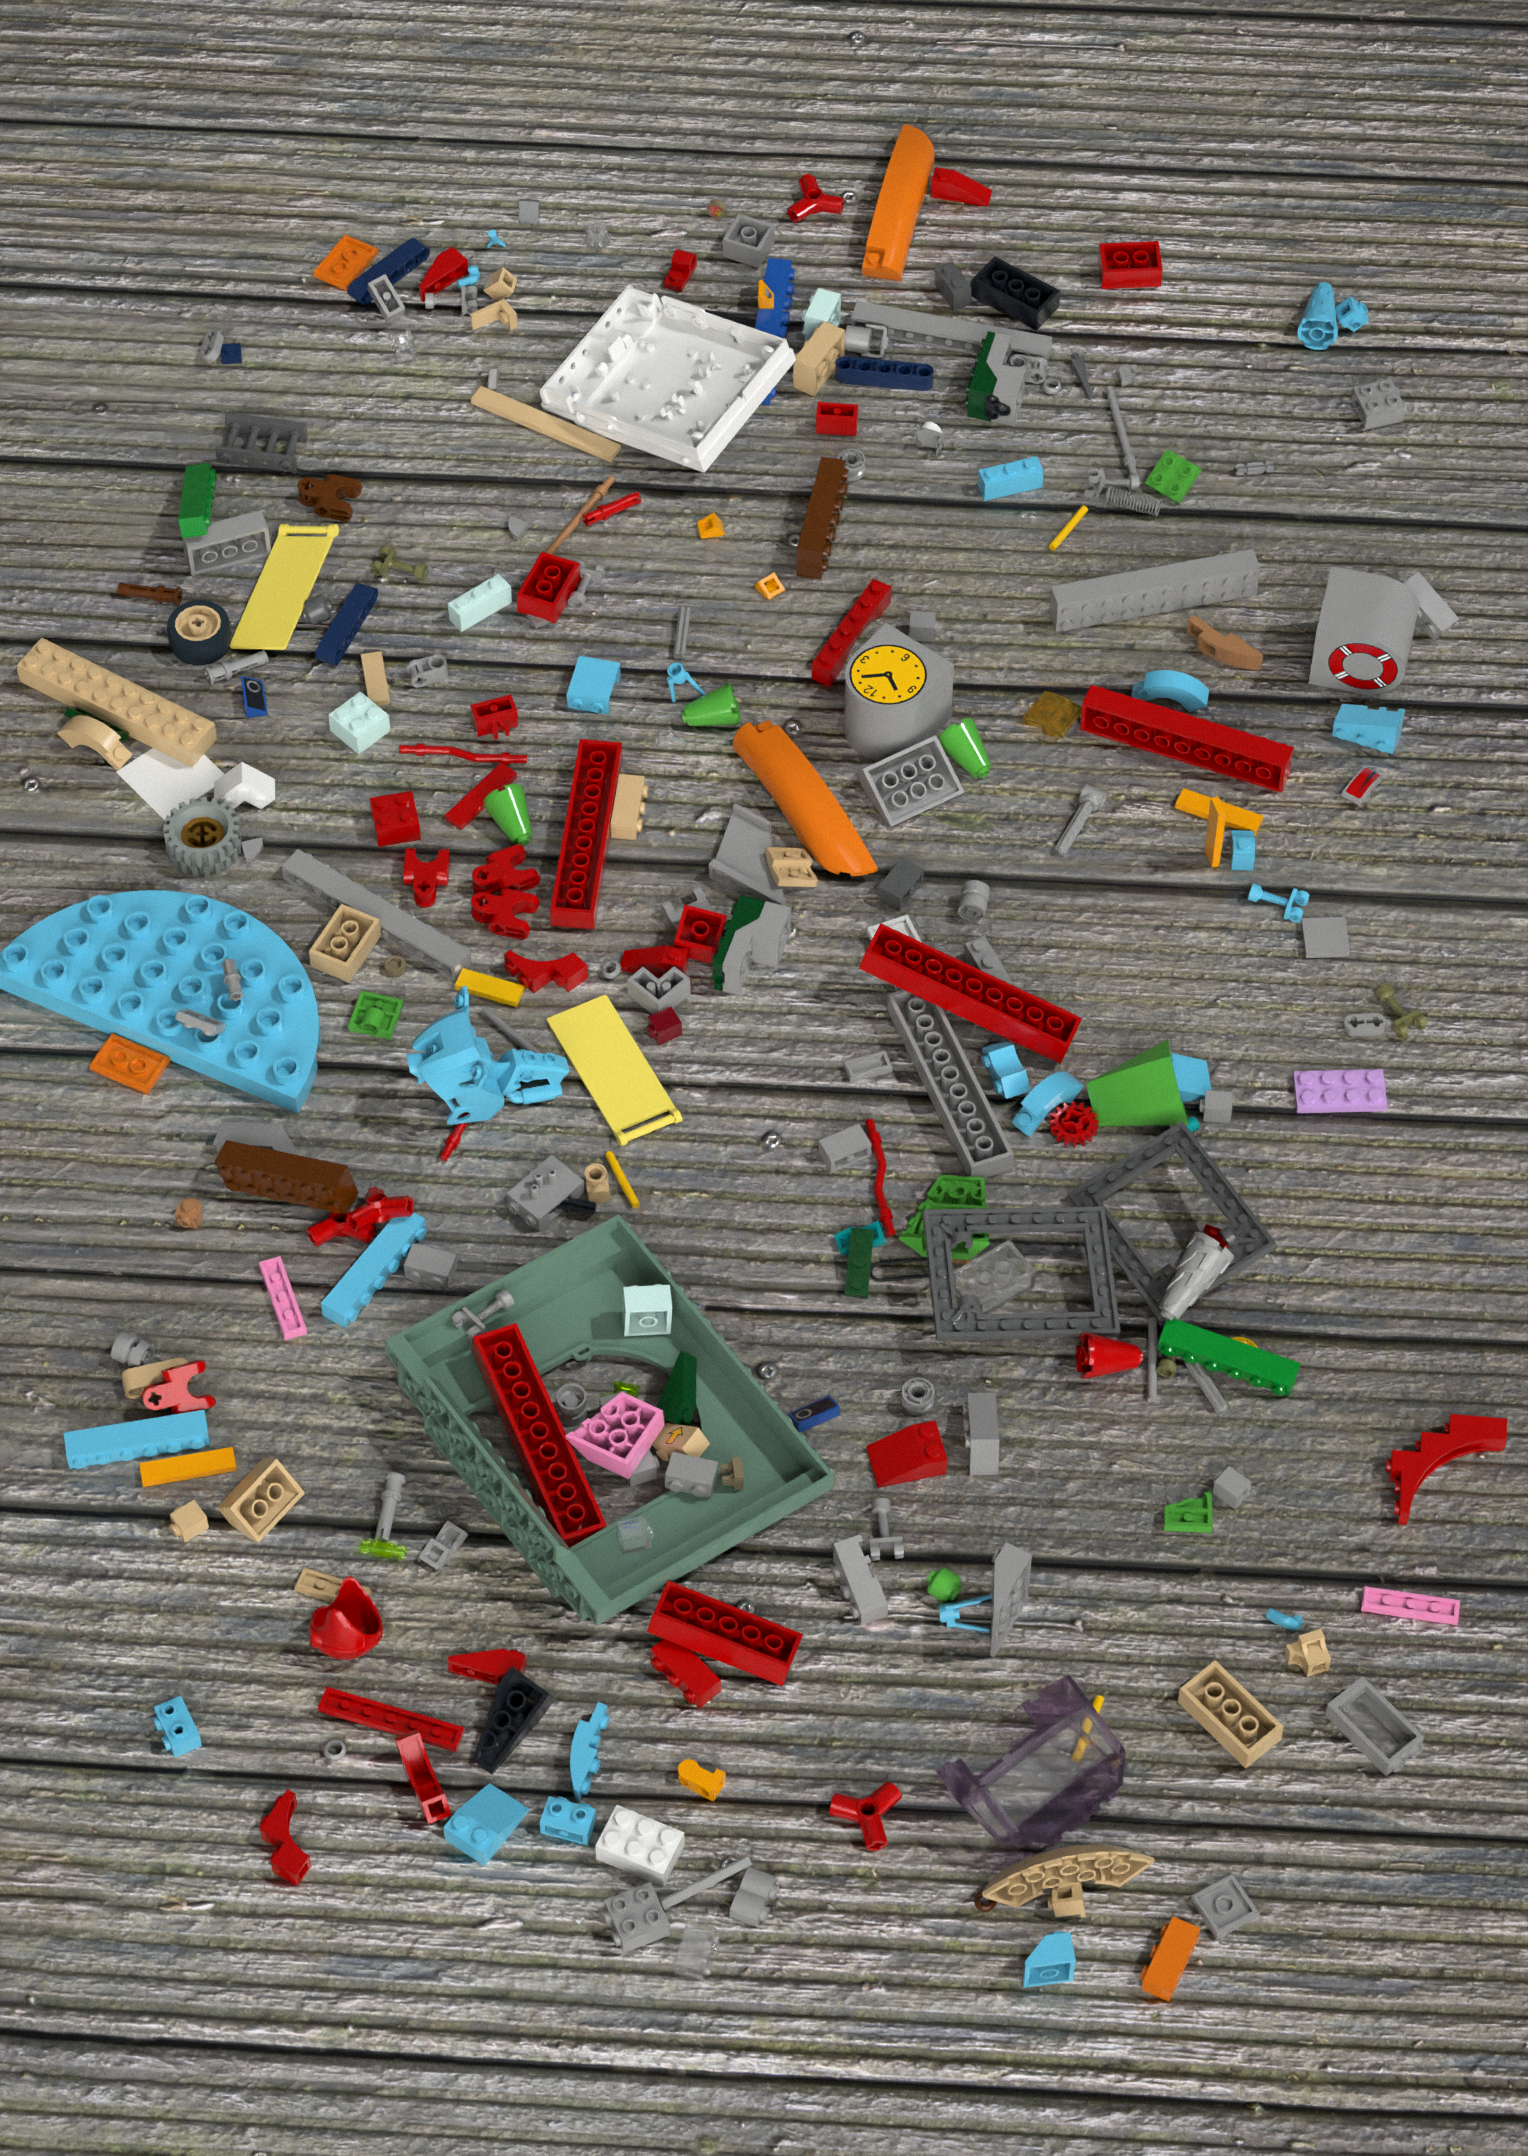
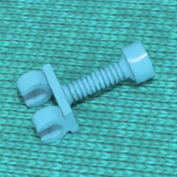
M1253 883L1248 900L1257 902L1259 899L1281 906L1283 905L1286 907L1283 919H1289L1292 922L1298 923L1302 919L1303 910L1292 906L1294 902L1300 906H1306L1310 895L1306 891H1297L1298 889L1294 888L1290 898L1287 899L1264 892L1261 885Z

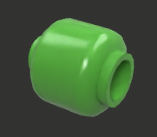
M942 1567L938 1571L933 1569L926 1579V1582L929 1583L927 1592L942 1603L953 1602L963 1587L960 1585L961 1578L946 1567Z

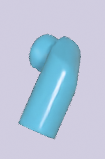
M477 265L469 266L467 277L457 280L459 290H461V286L466 288L478 282L481 273Z
M1270 1608L1266 1613V1619L1292 1632L1300 1630V1626L1303 1624V1620L1299 1615L1289 1617L1273 1608Z

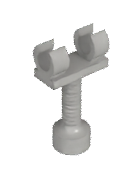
M461 286V296L436 297L433 293H425V308L434 309V306L437 304L462 305V315H466V313L470 315L477 311V302L474 301L477 299V287L468 286L465 288V286Z
M1090 468L1087 472V476H1089L1088 482L1084 483L1082 490H1085L1084 496L1093 497L1094 495L1100 497L1102 487L1126 486L1129 491H1138L1139 476L1138 474H1129L1126 479H1105L1103 468H1099V470Z
M577 560L580 563V579L582 580L577 591L572 592L569 596L568 604L572 608H583L586 602L584 593L589 582L601 584L606 574V570H604L606 565L597 564L594 571L586 569V561Z
M505 1289L501 1290L495 1295L496 1300L476 1315L466 1307H463L461 1311L456 1312L452 1316L453 1322L451 1323L456 1328H461L468 1322L472 1327L467 1331L466 1334L469 1336L466 1338L472 1343L474 1336L486 1333V1326L482 1321L498 1311V1309L503 1308L507 1310L514 1305V1300Z
M887 1498L873 1500L871 1502L872 1512L878 1515L880 1538L869 1539L871 1561L880 1560V1549L893 1548L895 1559L904 1558L902 1536H889L887 1514L891 1512L890 1500Z

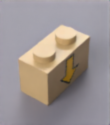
M667 1423L652 1446L657 1451L656 1454L660 1459L670 1461L672 1452L700 1457L710 1443L699 1427Z

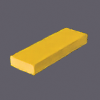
M462 968L455 983L456 990L460 991L462 986H467L469 994L513 1007L518 1006L525 991L523 985Z

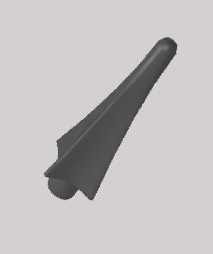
M1073 353L1071 355L1072 364L1070 368L1081 383L1088 399H1092L1084 356L1079 357L1078 353Z

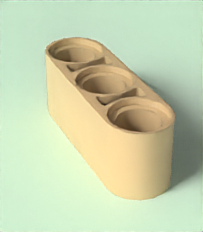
M175 1358L123 1371L121 1379L126 1398H142V1392L147 1386L163 1382L162 1370L188 1363L187 1359ZM192 1378L189 1379L187 1387L192 1383Z

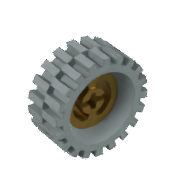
M201 797V801L196 802L195 798L189 799L190 804L187 805L184 801L179 803L180 809L177 810L174 807L170 811L171 816L167 815L165 819L166 824L163 825L166 851L170 862L173 861L176 869L181 867L182 872L185 874L192 871L193 876L199 877V873H204L205 877L211 876V871H215L216 875L222 873V867L229 869L231 861L236 862L238 860V853L241 854L242 851L240 824L234 809H229L228 804L224 801L219 805V800L216 798H212V801L209 802L207 797ZM202 833H205V847H202Z

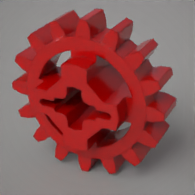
M1072 1101L1071 1106L1064 1102L1062 1109L1057 1106L1055 1113H1051L1049 1121L1051 1135H1056L1057 1142L1063 1140L1064 1146H1067L1068 1143H1072L1073 1148L1076 1147V1143L1085 1146V1140L1092 1142V1137L1097 1135L1099 1120H1096L1097 1114L1091 1113V1107L1083 1108L1084 1103L1082 1102L1079 1106H1076L1075 1101Z

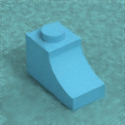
M1232 830L1231 870L1253 871L1255 860L1254 831Z

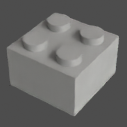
M738 214L723 238V257L759 268L775 242V225Z

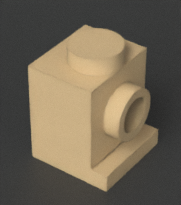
M1081 1881L1079 1885L1060 1889L1058 1886L1051 1888L1052 1896H1048L1049 1911H1054L1055 1917L1080 1914L1081 1918L1086 1917Z

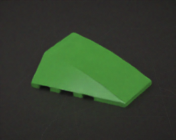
M1168 1039L1086 1083L1092 1111L1097 1114L1096 1120H1099L1098 1127L1176 1125L1181 1121L1186 1126H1189L1185 1106L1181 1100Z
M940 1175L928 1192L926 1201L921 1202L916 1216L914 1218L911 1217L907 1223L908 1228L906 1231H902L899 1235V1240L927 1258L922 1219L923 1210L987 1208L985 1178ZM988 1233L972 1234L973 1245L971 1248H964V1242H959L955 1249H951L952 1259H972L989 1245Z

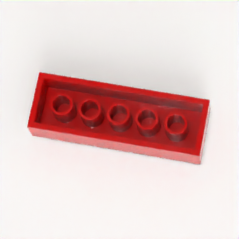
M669 1580L654 1610L647 1630L648 1633L781 1686L785 1682L803 1636L802 1633Z

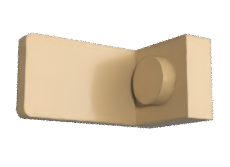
M502 299L471 313V328L475 330L500 319L502 324H506L510 330L517 328V313L505 299Z

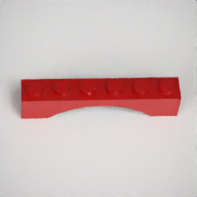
M875 579L871 580L812 662V680L831 687L841 673L844 663L861 633L873 620L881 617L891 603L890 585Z

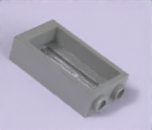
M1363 1676L1327 1704L1325 1716L1385 1776L1389 1775L1392 1771L1398 1772L1408 1758H1415L1423 1749L1424 1736Z

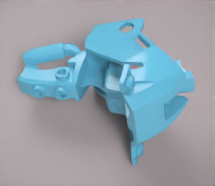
M462 986L454 998L456 1010L436 1019L413 1040L412 1047L416 1051H426V1053L406 1054L411 1074L418 1077L416 1083L419 1085L426 1081L451 1109V1113L446 1118L448 1125L490 1120L504 1106L505 1095L511 1102L522 1103V1105L556 1099V1097L562 1096L560 1083L564 1076L566 1077L569 1073L566 1058L550 1052L545 1054L534 1053L525 1049L518 1051L510 1049L495 1062L493 1060V1053L489 1050L487 1040L476 1036L475 1028L471 1025L467 986ZM548 1079L550 1083L549 1085L516 1091L521 1087L520 1081L530 1082L532 1080ZM455 1098L460 1106L456 1107L451 1099ZM469 1112L465 1117H458L462 1113Z

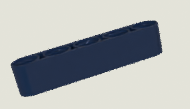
M416 238L409 239L352 281L348 286L347 294L362 305L368 304L373 300L367 290L369 282L386 274L391 284L394 285L427 260L430 255V248Z
M847 356L839 357L835 362V379L839 383L928 391L933 387L934 370L928 364Z
M359 582L355 584L319 643L315 653L316 660L334 666L339 664L378 598L377 588Z

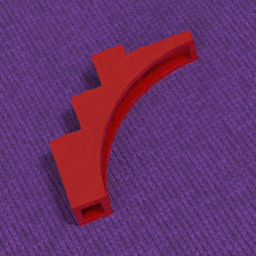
M1450 1414L1448 1423L1444 1422L1443 1433L1421 1432L1420 1440H1415L1414 1451L1392 1450L1391 1458H1386L1385 1473H1389V1482H1395L1394 1494H1398V1500L1394 1501V1515H1398V1524L1407 1525L1415 1493L1424 1480L1437 1468L1450 1460L1466 1454L1482 1451H1504L1507 1440V1419Z

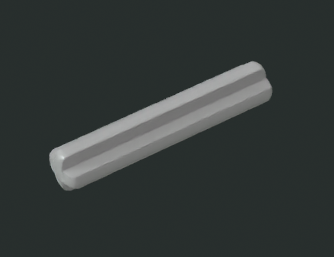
M682 606L679 608L673 652L675 659H683L685 657L690 620L689 607Z
M1185 1362V1365L1216 1413L1221 1414L1228 1409L1227 1403L1203 1366L1199 1363L1189 1364Z

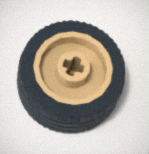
M193 600L181 604L169 616L167 624L169 645L173 654L180 661L189 665H207L223 658L230 649L232 639L230 621L227 613L220 605L206 600Z

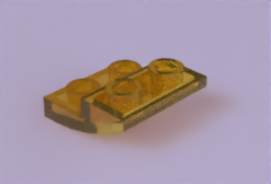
M1044 691L1022 719L1025 725L1042 728L1044 735L1062 738L1081 715L1082 707L1063 696Z

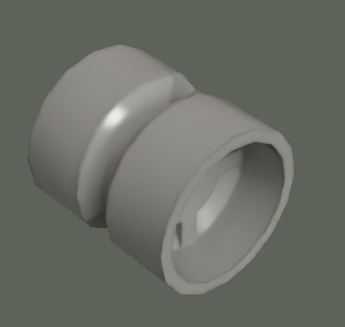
M978 880L966 881L963 884L960 895L961 900L958 906V915L961 918L972 922L981 921L985 918L990 895L989 886Z
M124 1331L113 1344L111 1358L122 1364L128 1363V1366L131 1368L148 1365L153 1358L155 1346L143 1339L138 1340L136 1336Z
M575 1383L565 1384L560 1387L556 1393L557 1415L560 1421L567 1426L580 1425L587 1417V1395L585 1389Z

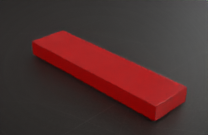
M500 763L445 814V820L462 830L485 809L483 803L485 797L496 789L499 792L505 790V785L511 784L518 778L517 773L503 763Z

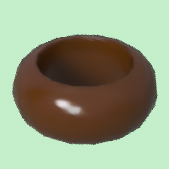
M983 1890L977 1892L974 1897L976 1908L983 1912L993 1910L997 1901L992 1900L991 1904L982 1905L978 1900L982 1897Z

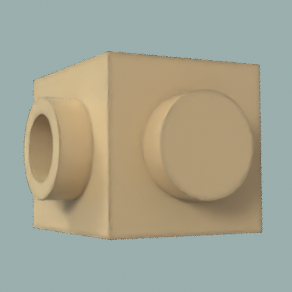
M502 267L487 276L483 291L496 302L504 298L507 299L514 292L517 278Z
M195 1500L184 1506L177 1507L170 1514L172 1523L169 1525L170 1529L176 1537L180 1536L184 1543L209 1528L207 1516Z

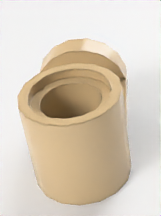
M599 1163L588 1165L584 1171V1178L589 1201L596 1204L607 1202L611 1198L606 1168Z

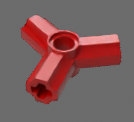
M805 174L798 179L803 198L787 208L790 220L794 223L800 222L808 215L817 214L821 211L842 214L845 198L823 194L822 190L818 187L815 176Z
M376 1186L368 1188L367 1194L364 1195L366 1204L349 1212L346 1222L352 1231L359 1232L373 1223H382L396 1217H410L414 1213V1201L409 1195L386 1197L384 1191Z
M330 1212L329 1217L306 1229V1233L312 1244L316 1247L336 1236L342 1237L346 1235L368 1243L374 1236L376 1225L371 1224L359 1232H354L347 1225V1214Z
M888 1781L872 1795L863 1799L835 1793L831 1801L829 1815L857 1822L860 1825L866 1849L878 1851L888 1845L881 1816L902 1799V1794L892 1782ZM864 1811H871V1812H873V1814H872V1815H865V1814H863V1812H864Z

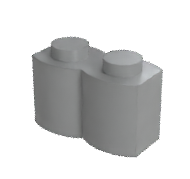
M748 1867L732 1902L730 1917L756 1927L760 1925L761 1921L765 1922L770 1911V1907H767L771 1899L775 1900L779 1891V1886L776 1885V1877Z

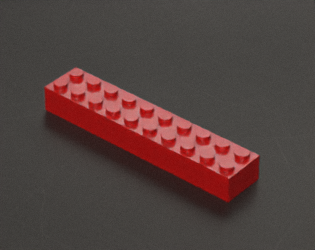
M1094 685L1090 686L1083 700L1080 730L1281 793L1290 776L1294 747L1287 744L1275 742L1265 737H1259L1223 724L1207 721L1203 718L1194 717L1184 712H1178Z
M579 740L550 908L551 926L595 930L611 833L610 824L623 761L622 742Z
M880 923L859 966L860 970L1059 1064L1062 1063L1082 1020L1081 1017L882 923Z
M517 1323L474 1336L470 1350L537 1502L545 1512L546 1519L569 1548L607 1527L573 1448L565 1437V1430Z

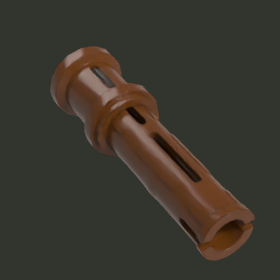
M120 582L117 591L119 596L156 600L159 604L168 602L174 603L175 606H180L182 601L181 587L173 589L166 588L164 585L150 587Z

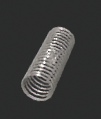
M1112 486L1108 487L1105 496V504L1117 505V507L1136 510V512L1139 510V513L1142 511V513L1155 515V517L1159 514L1162 502L1161 498H1158L1156 501V497L1153 500V496L1150 499V496L1147 497V495L1143 499V494L1140 498V493L1137 497V492L1134 495V491L1131 494V491L1128 493V490L1125 492L1123 489L1121 493V488L1118 492V488L1115 491V487L1112 490Z

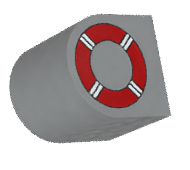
M1331 566L1316 631L1308 684L1369 695L1385 693L1399 686L1405 676L1419 612L1418 599L1411 589L1390 577Z

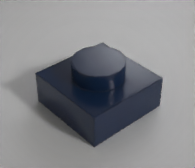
M241 343L222 344V365L242 363Z

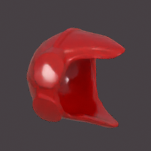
M351 1576L342 1580L336 1599L330 1605L321 1606L315 1610L311 1617V1622L308 1624L310 1646L318 1648L332 1658L341 1660L356 1659L367 1654L380 1642L383 1636V1624L378 1609L362 1585Z

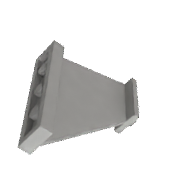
M735 803L716 859L709 863V878L740 895L786 906V898L784 897L782 886L776 885L769 870L765 854L766 847H772L770 839L771 822L764 817L752 813L748 808L741 807Z

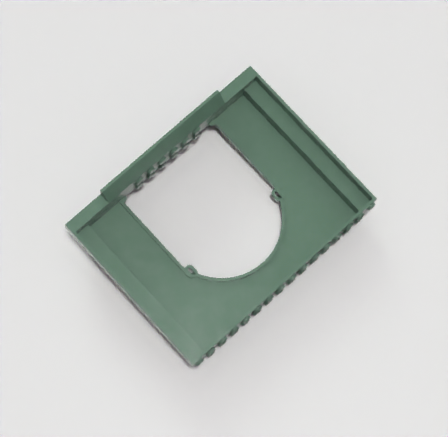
M619 1214L385 1340V1355L398 1370V1384L424 1416V1430L552 1596L556 1598L561 1593L581 1620L590 1617L596 1626L663 1588L668 1580L675 1581L832 1490L834 1486L835 1473L829 1465H825L821 1460L819 1452L815 1448H811L807 1443L805 1435L796 1430L791 1418L782 1413L777 1401L768 1396L763 1384L754 1379L749 1367L744 1366L740 1362L735 1350L730 1349L726 1345L723 1336L719 1332L716 1333L712 1328L710 1320L706 1316H702L696 1303L688 1299L682 1286L674 1282L669 1270L660 1265L657 1256L646 1248L644 1240L640 1236H636L630 1223L627 1220L624 1221ZM655 1284L670 1285L672 1300L671 1334L624 1336L622 1320L623 1287H630L632 1285L653 1286ZM503 1289L508 1291L514 1300V1305L507 1310L503 1308L498 1309V1311L486 1318L482 1323L486 1326V1332L517 1323L539 1375L571 1359L572 1356L577 1361L586 1362L590 1361L594 1355L625 1356L655 1366L669 1376L680 1350L697 1358L696 1411L699 1417L701 1432L710 1443L699 1458L719 1462L718 1476L712 1497H697L690 1493L670 1490L569 1548L546 1519L544 1510L540 1506L537 1507L530 1492L520 1486L514 1472L510 1473L506 1468L504 1459L500 1455L497 1456L493 1451L490 1441L481 1436L474 1421L470 1422L467 1418L468 1415L488 1405L493 1400L470 1350L471 1342L466 1338L469 1336L466 1333L472 1326L466 1322L461 1328H456L451 1323L453 1322L452 1316L456 1312L461 1311L463 1307H466L476 1315L496 1300L495 1295ZM733 1457L742 1458L744 1473L743 1490L734 1491L733 1486L722 1485L721 1482L722 1476H728L729 1474H720V1466L732 1462ZM624 1525H627V1526H636V1525H638V1527H622V1526H624Z

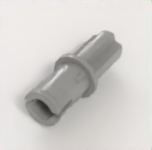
M227 958L222 962L225 975L223 980L227 985L229 998L236 1001L244 996L240 985L241 976L237 973L235 961Z

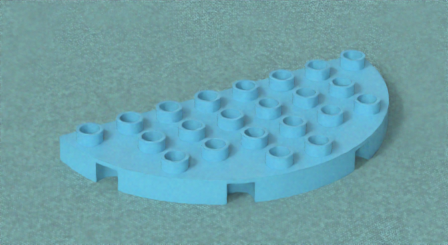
M140 890L105 896L97 895L90 900L60 910L34 924L15 938L0 953V989L106 1034L111 1035V1033L119 1035L164 1054L175 1063L294 1113H299L310 1093L318 1069L316 1059L317 1048L321 1046L318 1007L311 982L295 953L275 932L250 914L229 904L204 895L166 890ZM227 958L235 961L237 973L241 976L240 985L244 996L236 1001L229 998V991L223 980L225 975L222 962ZM188 1008L226 1023L224 1032L208 1036L196 1027H185L181 1021L175 1019L177 1011Z

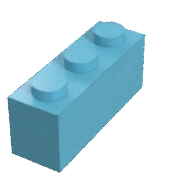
M1037 456L978 470V488L984 501L1042 488L1044 471Z

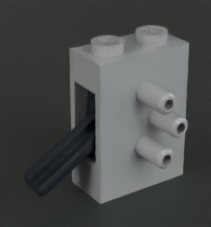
M553 1155L548 1157L507 1192V1207L513 1214L520 1215L529 1227H534L539 1232L565 1210L594 1215L597 1204L579 1199L585 1194L584 1180Z

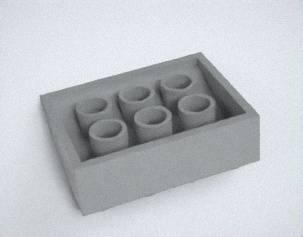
M936 735L863 768L856 774L865 794L889 827H893L965 793Z
M1007 1542L1002 1549H997L992 1559L994 1566L991 1574L994 1576L990 1583L993 1588L989 1595L992 1598L990 1656L994 1658L1028 1602L1032 1554Z

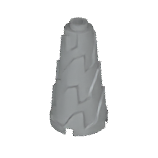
M1195 1232L1185 1249V1254L1176 1267L1175 1275L1166 1288V1294L1159 1306L1162 1310L1160 1314L1170 1321L1173 1318L1179 1319L1187 1308L1195 1303L1205 1289L1208 1290L1219 1274H1222L1227 1269L1235 1256L1226 1247L1222 1249L1219 1246L1220 1243L1202 1232Z

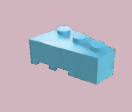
M1342 704L1334 721L1332 736L1393 754L1401 736L1405 709L1399 708L1397 712L1387 711L1386 707L1374 710L1368 709L1364 705Z

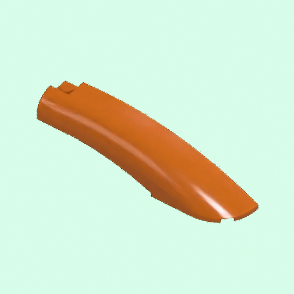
M903 124L888 164L874 212L862 265V275L900 282L935 161L934 148L927 135L918 128Z
M769 720L755 726L747 722L740 727L733 739V749L768 790L795 831L798 840L823 868L838 875L840 872L850 873L851 876H862L878 871L866 846L830 789L779 725L774 726Z

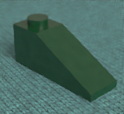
M681 1350L656 1408L663 1410L665 1422L689 1426L696 1409L697 1358Z

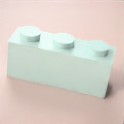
M499 574L493 576L449 602V620L463 632L512 603L511 586Z

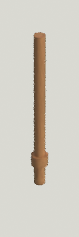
M608 476L601 485L595 488L590 499L552 542L545 553L553 555L583 520L582 514L588 513L600 499L607 495L608 489L615 482L614 477Z

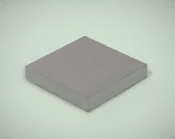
M1346 917L1302 918L1301 926L1305 958L1349 957L1350 948Z
M1233 1873L1190 1896V1901L1216 1939L1258 1918L1260 1914Z

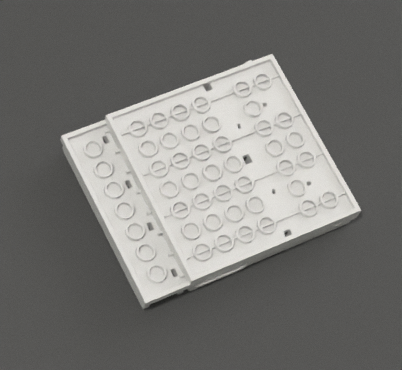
M629 284L540 389V396L543 401L541 403L542 409L571 419L575 422L576 426L705 473L796 361L793 349L789 348L786 339L707 313L697 306L677 299L662 296L663 304H661L656 293L652 295L634 289Z

